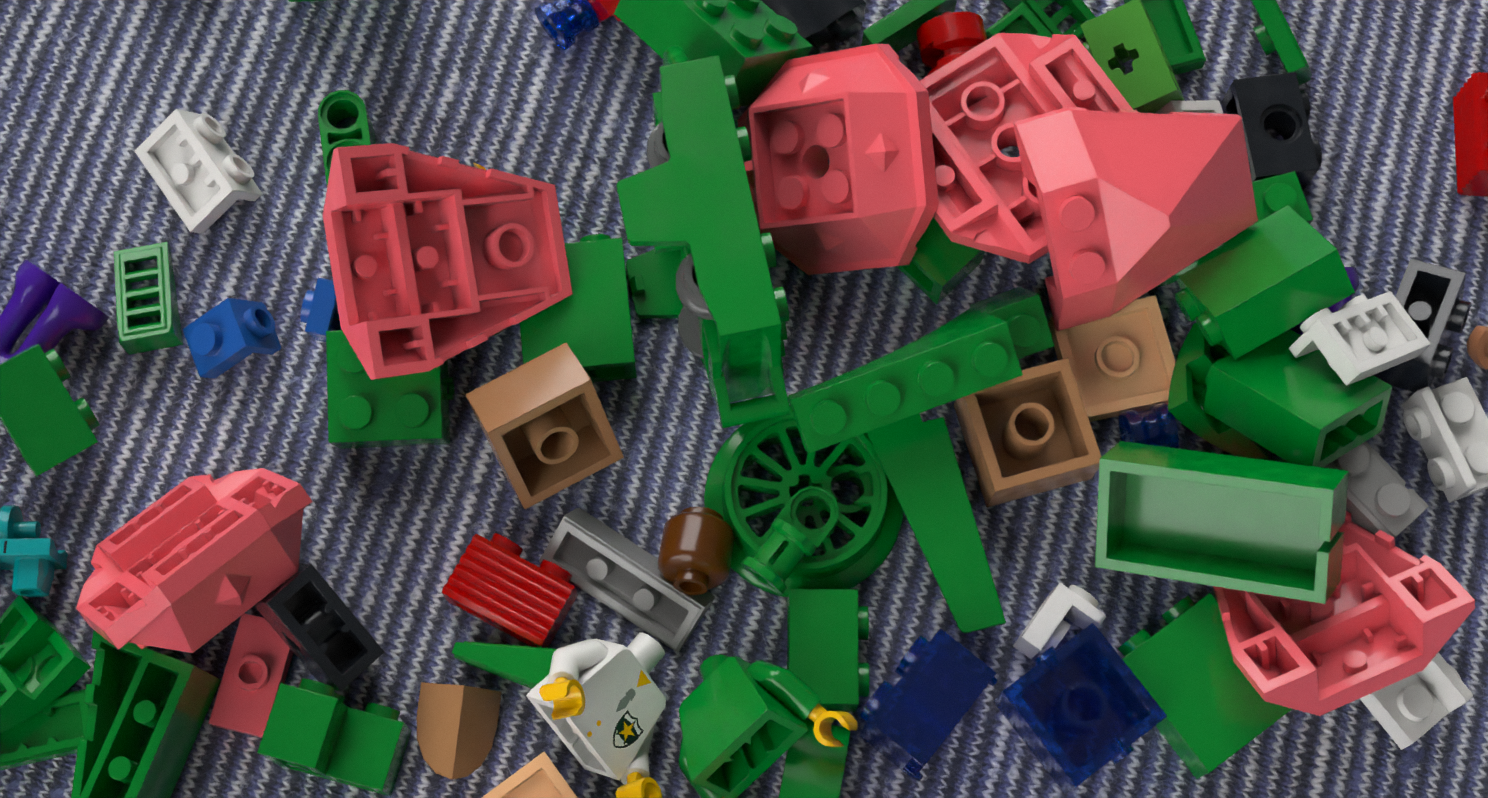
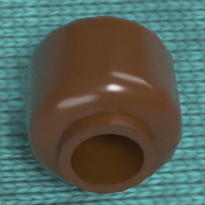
M700 506L685 508L680 514L672 516L664 525L658 557V569L664 578L674 583V588L679 592L688 595L704 594L707 592V589L718 587L728 579L735 533L717 511Z

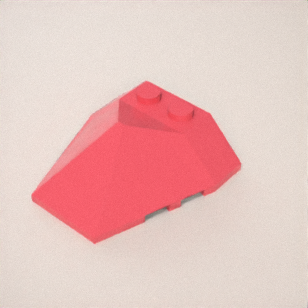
M1065 107L1013 122L1023 174L1037 190L1054 275L1045 278L1054 326L1057 331L1110 317L1258 221L1242 117L1238 114L1171 111L1169 114L1140 113L1137 110L1119 109L1116 112Z
M395 143L337 147L333 149L323 210V221L341 329L371 380L431 371L444 364L446 360L485 342L489 337L524 321L573 294L554 184L492 168L484 170L460 164L459 160L445 156L437 158L410 151L409 147Z
M1346 511L1345 522L1338 530L1339 532H1344L1341 581L1326 604L1213 586L1233 661L1266 702L1321 716L1423 671L1475 609V599L1441 563L1427 555L1418 559L1395 546V538L1382 530L1373 534L1352 522L1351 513Z

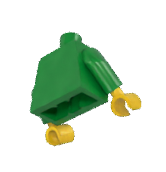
M713 655L704 660L700 665L699 671L703 682L681 703L679 708L682 742L678 764L684 776L701 798H737L808 731L804 722L807 717L814 722L813 731L815 738L822 745L829 747L844 746L832 735L831 725L835 719L850 731H857L858 725L853 715L848 712L827 711L819 704L823 698L788 669L763 660L750 664L737 656Z

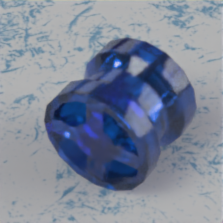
M588 0L544 1L535 8V14L543 29L554 43L563 50H567L574 45L576 36L582 31L590 33L600 25L597 14Z
M1167 403L1153 404L1148 411L1141 413L1133 409L1123 410L1119 413L1118 427L1121 441L1179 449V436L1175 418L1168 411Z

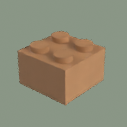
M567 343L465 394L502 471L524 509L624 458L593 383Z
M1068 358L1022 370V376L955 401L956 415L987 508L1090 480L1098 471L1099 460L1102 456Z

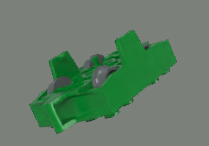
M671 45L665 49L663 53V66L659 67L661 92L652 93L655 128L652 130L647 141V159L651 168L622 179L616 185L628 243L631 246H654L653 250L628 259L626 262L636 316L639 319L678 318V333L683 345L693 355L700 357L707 372L712 397H715L722 428L790 415L782 358L786 357L783 340H787L785 322L789 321V310L783 287L773 288L768 268L777 266L775 248L770 232L760 234L744 162L752 160L747 129L745 126L736 128L732 110L740 108L736 81L733 74L723 75L719 55L690 61L683 48Z

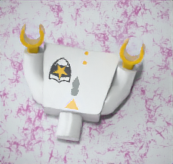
M640 632L628 647L600 639H587L558 648L552 655L549 675L526 695L585 770L616 780L621 779L624 785L617 788L616 798H663L658 783L650 777L648 753L656 721L666 706V697L648 674L663 658L665 651L654 638Z

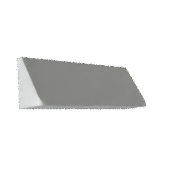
M576 508L564 515L539 562H542L543 559L548 560L568 571L572 575L571 583L677 653L685 645L715 599V596L708 591L701 595H688L676 590L673 585L674 583L664 578L659 571L658 558L580 508Z

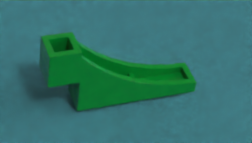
M1017 287L970 304L968 310L945 325L888 355L828 381L788 395L787 398L804 448L808 453H812L1022 376L1018 359L1055 345L1039 294L1022 287Z

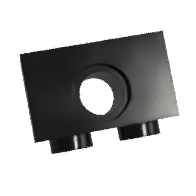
M1296 72L1233 80L1221 104L1224 114H1238L1242 117L1252 182L1295 171L1301 188L1304 190L1321 167L1322 152L1319 141L1311 137L1308 125L1310 116L1309 97L1305 90H1300ZM1269 128L1278 131L1284 140L1273 139L1267 134L1265 129Z

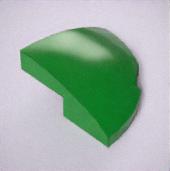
M1196 322L1190 329L1174 366L1169 389L1168 411L1192 432L1226 452L1239 457L1269 459L1268 449L1203 411L1207 391L1205 382L1207 373L1212 364L1220 358L1229 356V353L1220 343L1212 347L1203 336Z
M20 595L17 596L0 617V733L41 711L75 684L91 668L69 640L28 599Z

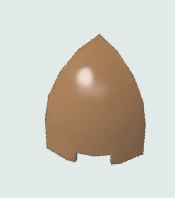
M421 682L416 717L417 742L423 759L436 774L452 780L468 777L482 765L493 745L498 725L501 691L464 685Z

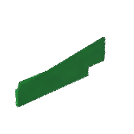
M920 413L866 432L959 630L964 634H969L1004 625L1006 623L944 417L922 422Z

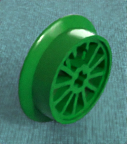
M789 406L790 415L746 423L740 426L724 442L716 454L708 472L704 493V507L720 513L724 521L731 526L735 533L731 568L740 577L757 588L788 598L789 589H851L872 575L890 554L901 529L904 511L867 433L834 444L837 447L820 467H815L816 451L812 453L807 452L806 464L800 465L789 440L790 438L801 437L791 406ZM773 444H780L790 470L784 469L762 451ZM844 454L851 456L859 465V467L851 464L834 466ZM756 462L780 482L748 478L742 475L749 465ZM839 481H851L859 487L862 496L851 505L841 504L836 498L839 506L837 526L851 536L852 540L843 547L835 549L829 537L824 539L821 543L824 554L803 557L786 579L787 589L782 595L764 586L742 567L741 562L746 556L753 557L773 531L770 527L763 537H758L748 525V521L777 510H782L791 497L797 493L800 486L822 487L833 496L831 487ZM743 490L777 496L746 509H742L739 503V496ZM813 500L811 506H802L801 504L797 510L798 521L803 526L813 525L814 529L824 526L822 521L824 516L828 519L830 518L828 507L819 500ZM861 514L868 516L863 527L857 526L851 520Z

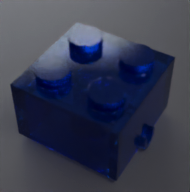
M1094 623L1090 624L1059 649L1055 650L1052 646L1034 660L1036 664L1034 668L1003 690L993 701L1064 794L1076 788L1109 761H1112L1114 765L1134 750L1131 747L1132 743L1167 717Z
M941 628L931 641H928L922 635L918 637L894 671L901 677L894 687L884 680L864 705V710L859 715L866 721L859 736L909 777L920 781L923 777L920 773L921 769L987 685L994 686L997 683V679L994 677L997 673Z

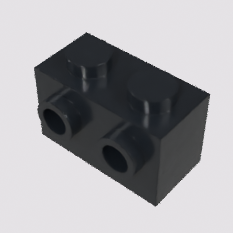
M1410 259L1395 297L1431 345L1418 357L1373 376L1391 386L1411 392L1430 387L1434 377L1444 379L1453 354V347L1446 345L1452 331L1462 333L1471 307V302L1463 300L1466 273Z

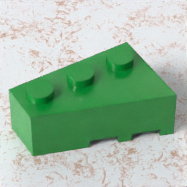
M94 630L91 648L96 650L92 684H86L84 703L89 705L84 740H79L71 798H170L221 680L195 665L147 648L141 650L138 645L130 642L118 650Z

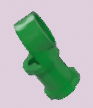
M809 486L800 489L791 497L771 523L772 533L753 557L746 556L741 562L742 567L764 586L782 595L787 589L786 579L804 556H812L823 540L827 539L835 531L839 517V506L836 498L822 487ZM811 499L823 502L830 512L828 522L823 527L817 529H809L803 526L797 518L799 506Z

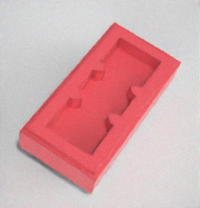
M246 613L241 615L208 724L262 738L280 683H285L294 653L265 618Z

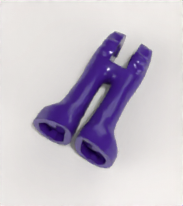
M25 259L15 273V290L0 315V363L35 344H39L43 352L46 353L54 349L61 339L74 329L97 331L106 323L109 316ZM47 305L20 348L12 354L21 334L42 311L44 306Z

